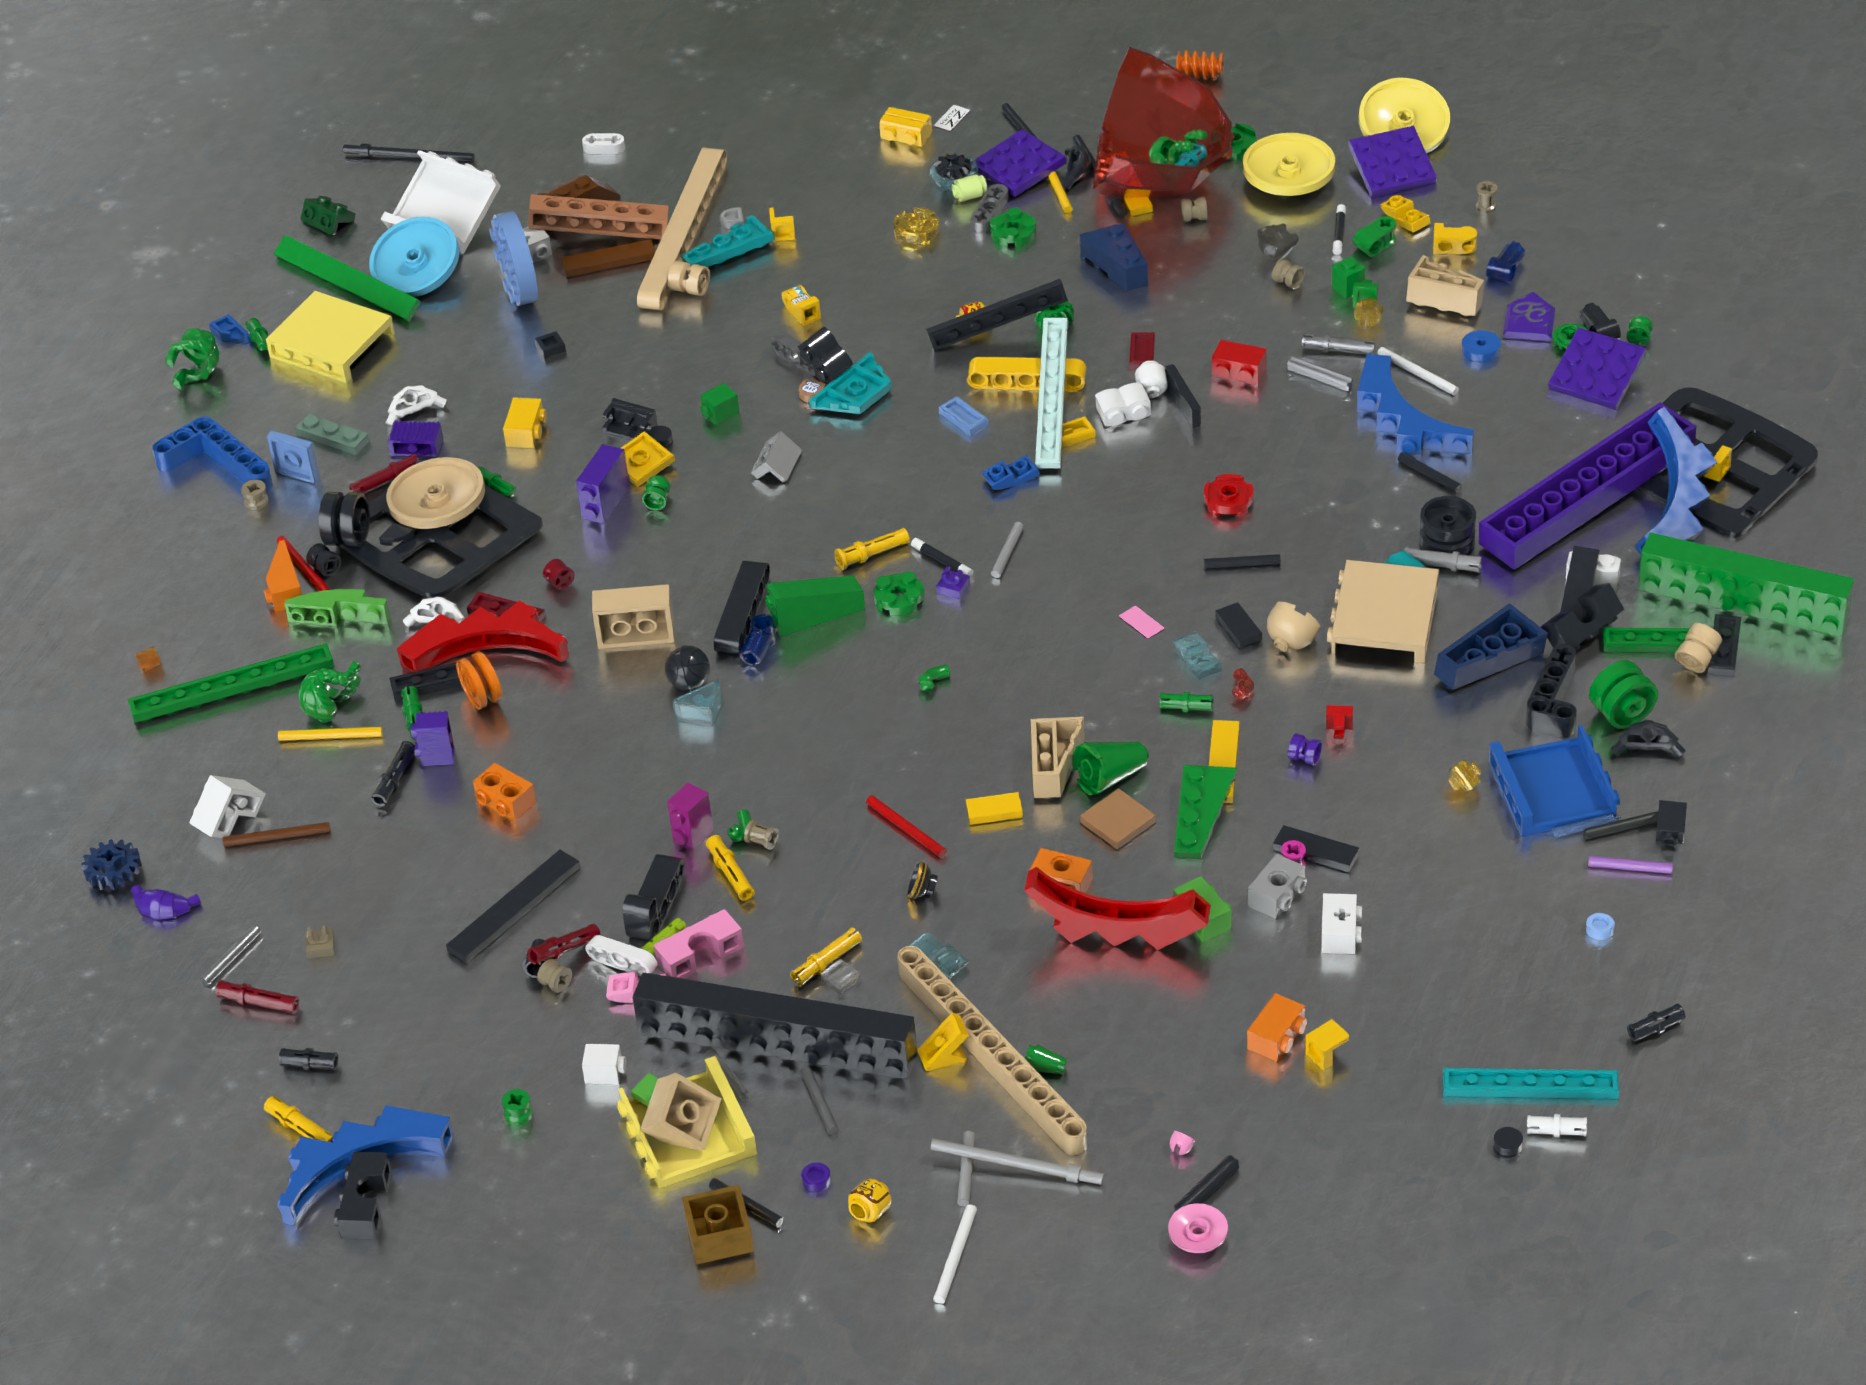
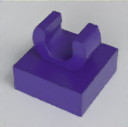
M947 566L936 585L937 593L960 599L970 584V576L963 574V571L960 569L957 572L950 571V567Z

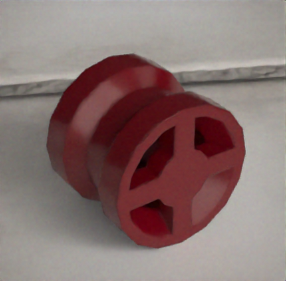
M560 559L549 561L543 569L544 579L552 583L553 587L557 590L568 588L575 577L574 571L567 567Z

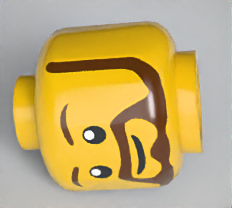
M870 1178L863 1180L848 1196L849 1211L852 1216L859 1221L869 1223L881 1217L889 1209L892 1201L888 1187L884 1183Z

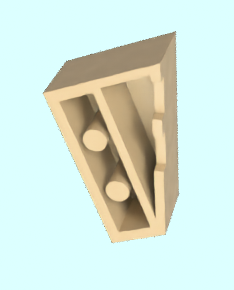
M1423 255L1408 276L1406 302L1414 303L1417 306L1434 307L1441 311L1458 312L1464 316H1475L1482 306L1484 280L1461 270L1457 271V273L1447 269L1446 264L1440 263L1438 266L1429 262V257Z
M1084 717L1031 719L1034 798L1061 797L1073 769V750L1085 740Z

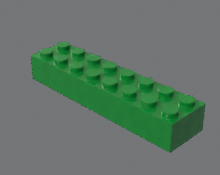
M1650 532L1641 552L1638 590L1842 637L1850 617L1855 578Z

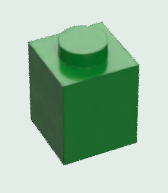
M1350 256L1332 265V288L1345 299L1352 297L1354 282L1362 283V280L1365 279V267Z
M724 383L700 395V411L706 419L711 420L715 425L740 413L738 394Z

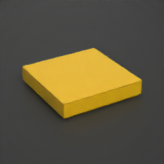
M645 431L621 447L625 451L629 481L637 488L650 477L655 476L675 462L674 455Z

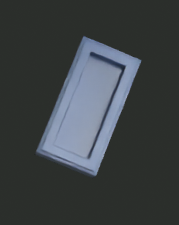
M957 396L938 407L940 415L969 436L989 425L988 418Z

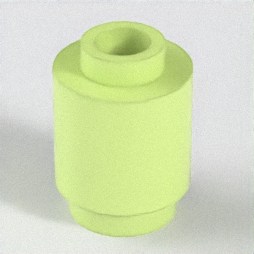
M975 174L956 179L954 185H952L953 196L955 199L958 198L960 202L981 197L987 191V184L983 175L978 176Z

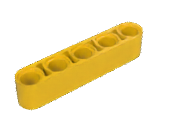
M975 357L969 364L967 382L976 389L1039 390L1041 358ZM1066 358L1064 391H1077L1084 387L1087 367L1082 360Z

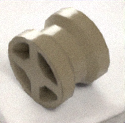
M250 480L242 485L241 491L247 509L260 510L268 505V495L266 494V487L263 481Z
M552 958L546 960L541 965L537 974L538 982L542 985H549L550 989L556 993L565 990L572 979V970L566 966H560V963Z

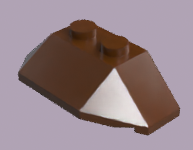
M587 175L574 176L537 194L608 201L621 199L620 194L608 184ZM544 230V231H545L546 233H549V232H551L552 230Z

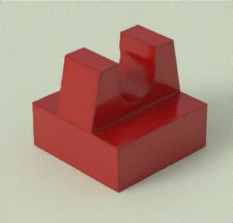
M1326 706V729H1334V739H1344L1345 729L1353 730V706Z

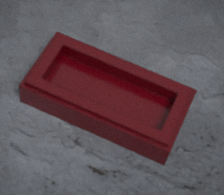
M1131 332L1129 370H1136L1146 361H1154V332Z

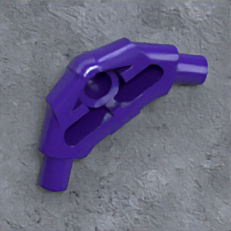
M135 885L131 888V892L134 895L133 901L139 908L140 913L154 920L176 919L178 916L190 912V908L201 904L197 894L185 898L182 895L161 889L143 890L140 885Z

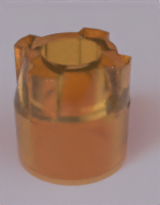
M154 646L134 655L143 673L162 664Z

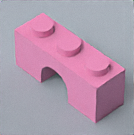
M723 909L655 944L654 952L657 964L666 976L683 979L697 972L695 953L709 950L716 953L722 959L744 948L742 928Z

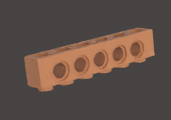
M530 195L528 229L662 239L667 228L668 205Z

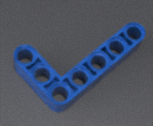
M199 417L156 441L152 446L157 468L161 471H171L205 452L243 484L250 480H260L265 483L266 492L270 491L273 487L269 465L210 417Z

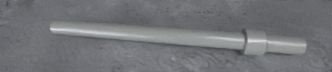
M934 1138L931 1143V1150L1065 1177L1066 1181L1078 1183L1079 1181L1098 1185H1102L1103 1173L1084 1170L1079 1165L1069 1164V1166Z

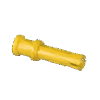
M901 528L868 542L857 541L853 543V546L845 549H835L834 557L836 563L841 570H845L849 565L857 562L864 563L868 560V557L909 543V534L905 528Z

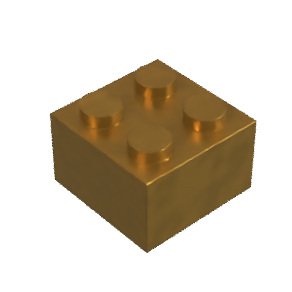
M740 1185L682 1197L685 1221L696 1264L754 1252L751 1227Z

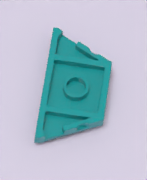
M869 352L810 398L809 407L819 410L861 414L892 389L891 381L883 373L880 364L877 365L874 361V355Z

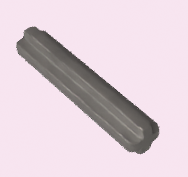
M1294 356L1287 360L1286 368L1292 372L1344 391H1349L1352 388L1353 379L1351 377Z

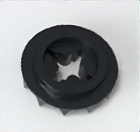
M946 153L944 157H938V161L935 162V171L939 176L946 179L956 180L964 178L971 172L970 159L965 158L964 155L958 156L956 153L953 155Z

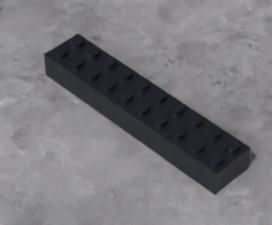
M645 972L642 973L632 997L638 1034L648 1037H658L677 1042L682 1041L701 1046H712L731 1051L735 1050L755 1055H765L784 1060L789 1059L909 1079L918 1054L914 1016Z

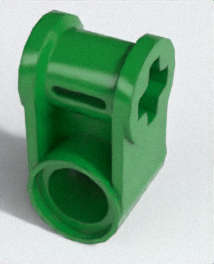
M1390 216L1379 217L1376 221L1356 232L1352 241L1353 245L1370 257L1377 256L1380 252L1396 243V235L1394 234L1396 220Z

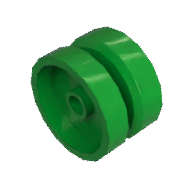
M1621 660L1610 664L1598 674L1589 689L1591 703L1599 712L1603 713L1612 726L1618 729L1629 728L1631 724L1644 720L1654 709L1659 695L1656 685L1648 677L1644 676L1642 670L1634 662L1629 660Z

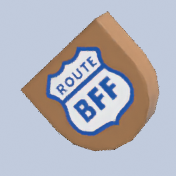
M805 378L798 388L800 399L809 402V399L826 387L827 384Z

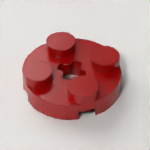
M1222 474L1216 476V481L1210 484L1208 481L1204 486V502L1208 506V511L1212 514L1244 515L1248 512V507L1254 500L1253 485L1250 482L1249 484L1245 482L1244 477L1240 475Z

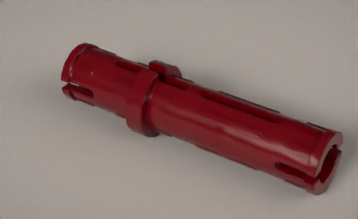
M411 454V456L401 461L391 462L388 467L353 484H349V490L364 494L394 480L404 470L417 464L415 461L418 458L415 454Z
M590 924L587 927L558 938L550 937L545 943L529 948L527 951L528 959L534 965L550 958L558 959L563 953L588 944L595 935H600V930L597 925ZM575 938H579V940H576V941H574V942H570V940H573V939H575ZM558 946V948L549 951L550 948Z
M220 980L215 992L217 998L238 1001L240 1005L244 1006L252 1004L295 1014L299 1008L300 1000L297 996L253 988L247 983L240 985Z

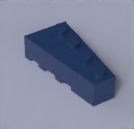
M1509 603L1438 653L1434 675L1454 690L1543 654L1548 633Z

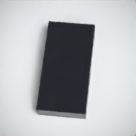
M1238 602L1215 610L1216 619L1239 648L1262 640V632Z

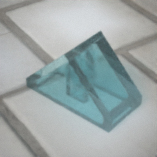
M720 680L713 681L674 699L676 720L678 722L714 726L723 703Z

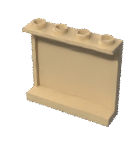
M1346 560L1345 570H1340L1338 584L1341 585V589H1336L1335 604L1338 605L1337 608H1332L1331 623H1334V625L1328 628L1327 642L1331 643V654L1336 653L1338 643L1413 651L1414 662L1425 663L1439 587V569Z

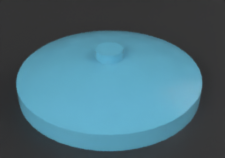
M432 217L406 219L389 228L377 240L369 259L370 273L373 278L412 297L422 296L438 288L451 276L459 260V243L451 228L439 219Z

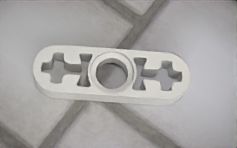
M595 935L585 947L587 954L596 962L626 972L635 971L638 976H641L643 972L652 973L658 965L655 957L648 951L600 935Z

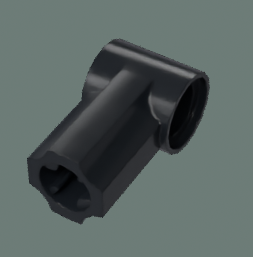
M1594 302L1586 304L1580 310V318L1589 331L1620 339L1621 331L1618 322L1615 319L1609 320L1602 309L1595 305Z

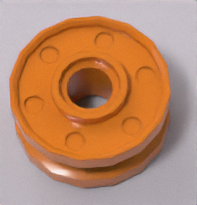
M478 651L472 654L471 663L466 658L456 662L460 683L475 708L480 710L487 707V698L493 703L502 700V690L498 677L491 663L482 652Z

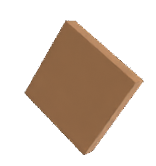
M1119 788L1080 815V823L1117 850L1156 822L1155 814Z

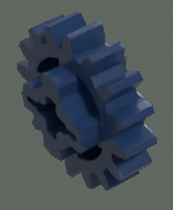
M112 839L109 840L107 845L100 842L98 849L91 847V855H84L85 862L81 863L85 880L90 881L92 887L99 884L101 890L106 885L110 886L111 890H114L117 884L124 887V881H134L133 874H139V867L142 866L138 849L133 848L131 842L125 845L122 839L117 844H114Z

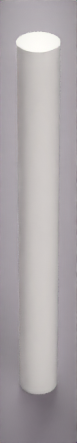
M1384 347L1378 350V355L1391 356V363L1453 396L1458 393L1459 387Z
M967 1205L964 1210L933 1298L938 1304L945 1303L977 1212V1208L974 1205Z

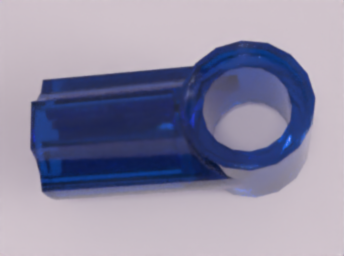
M1512 241L1511 244H1507L1498 257H1492L1489 260L1486 276L1511 283L1517 266L1525 257V249L1518 242Z
M767 614L756 615L751 620V631L739 653L740 659L747 665L756 666L758 663H761L768 647H771L776 642L773 618Z

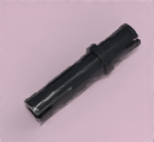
M403 741L388 769L379 777L378 786L371 796V801L375 805L385 806L392 792L398 789L399 780L412 756L415 754V745L412 742Z

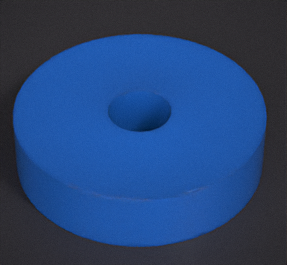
M1473 331L1465 335L1462 340L1463 355L1474 362L1492 361L1499 356L1501 351L1500 338L1489 331Z

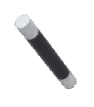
M1342 204L1338 205L1336 210L1332 251L1335 255L1342 253L1346 207Z
M918 538L912 540L911 546L956 572L960 569L963 571V574L969 575L970 578L972 577L973 569Z

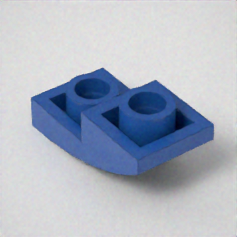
M1027 455L1009 465H1006L1002 460L982 472V475L993 490L1017 486L1040 475L1037 467Z

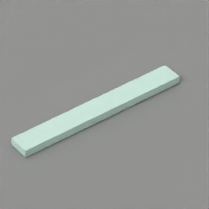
M1043 318L1035 459L1037 469L1060 468L1067 318Z

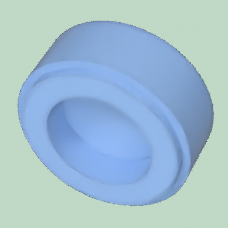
M1595 913L1588 917L1586 932L1591 938L1606 940L1614 934L1615 922L1611 916L1604 913Z

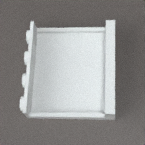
M418 150L417 154L422 159L420 166L394 213L384 212L381 221L389 229L401 221L414 217L439 219L451 228L458 240L460 255H464L501 185L495 179L496 176L488 170H483L482 172L470 164L461 165L452 158L447 157L443 159L434 152L428 151L426 153Z

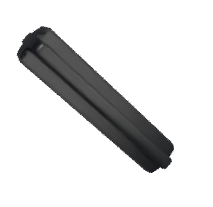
M1232 1155L1226 1156L1174 1205V1212L1186 1205L1202 1204L1239 1169V1161Z

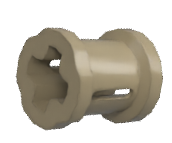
M1484 181L1477 185L1476 191L1479 194V198L1476 202V208L1479 211L1492 212L1497 207L1495 194L1498 187L1494 182Z
M754 819L749 821L744 832L745 842H755L764 845V848L772 850L775 847L779 837L778 828L760 825Z

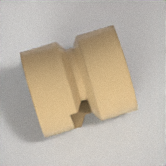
M676 260L669 269L668 287L673 291L683 293L687 291V293L703 296L709 285L710 271L706 266L696 264L691 266L690 263Z
M1694 623L1685 636L1686 641L1680 644L1677 649L1675 659L1686 669L1702 673L1708 667L1712 658L1711 655H1714L1721 645L1722 638L1713 628L1705 624Z

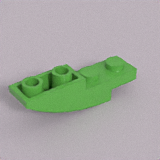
M334 589L312 592L287 599L284 603L288 622L337 626L339 620L388 624L390 620L387 599L367 597L366 590Z

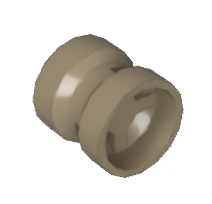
M1198 197L1193 201L1189 198L1181 200L1184 222H1191L1194 218L1200 221L1207 220L1205 197Z
M1280 259L1272 271V279L1274 281L1284 282L1286 286L1292 289L1298 288L1305 276L1303 267L1299 265L1292 266L1291 262L1285 259Z

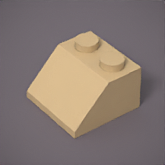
M678 1073L659 1078L640 1130L662 1143L700 1151L705 1150L721 1098Z

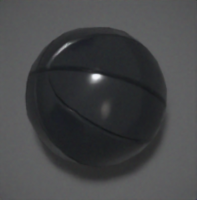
M683 645L674 649L667 657L665 674L668 681L674 687L683 691H692L701 687L708 679L710 662L707 655L701 649L695 646Z

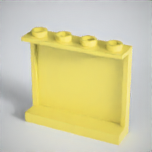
M314 291L266 338L270 358L347 383L352 378L350 365L382 333L393 336L395 332L390 315Z
M716 1056L705 1059V1072L686 1078L721 1098L716 1121L713 1123L705 1150L702 1151L662 1143L641 1131L640 1128L648 1107L633 1097L627 1098L623 1087L619 1088L620 1101L616 1102L621 1118H627L626 1127L630 1138L636 1137L637 1142H635L637 1153L640 1159L645 1157L647 1162L644 1165L649 1179L655 1178L659 1188L757 1155L755 1136Z

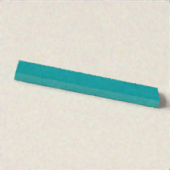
M1443 1068V1096L1619 1099L1618 1070Z

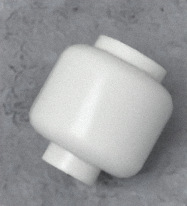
M1146 361L1136 369V383H1142L1149 398H1156L1166 391L1168 382L1164 366L1156 361Z

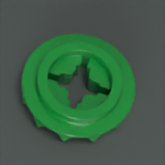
M1579 324L1561 325L1553 331L1552 339L1554 345L1559 346L1560 350L1567 349L1578 327L1588 329Z

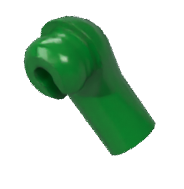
M948 665L929 668L918 677V684H920L921 690H932L934 688L933 681L950 677Z
M742 809L736 814L739 825L733 824L734 829L732 830L729 827L727 830V835L733 842H742L744 840L745 828L749 821H751L750 813L746 809Z

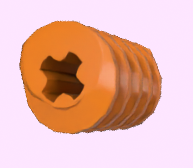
M1185 50L1183 56L1178 51L1176 72L1179 78H1182L1184 73L1187 78H1191L1194 73L1196 79H1199L1203 73L1205 80H1208L1211 74L1213 80H1217L1219 75L1222 76L1224 66L1223 52L1216 58L1215 53L1212 51L1210 57L1207 58L1206 51L1202 52L1201 57H1198L1197 50H1194L1192 56H1189L1188 50Z

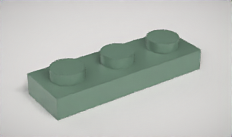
M308 414L295 428L298 436L357 455L370 441L368 433Z

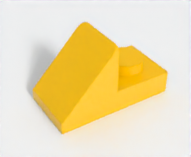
M952 1012L917 1049L925 1070L933 1071L967 1060L961 1044L969 1034L960 1015Z

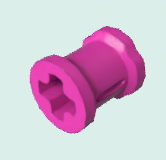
M1295 840L1285 842L1281 848L1282 856L1305 866L1303 860L1306 854L1305 845Z

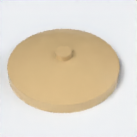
M453 457L434 458L417 463L400 473L390 484L386 500L392 517L399 523L418 529L438 528L455 523L473 512L484 497L485 483L478 467L467 460Z

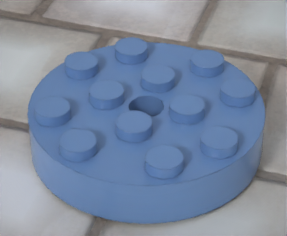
M514 211L496 214L491 219L493 228L489 229L492 242L496 244V248L493 249L495 260L499 262L501 272L505 277L502 280L505 292L509 294L511 304L515 303L517 306L537 302L538 287L535 270L520 221Z

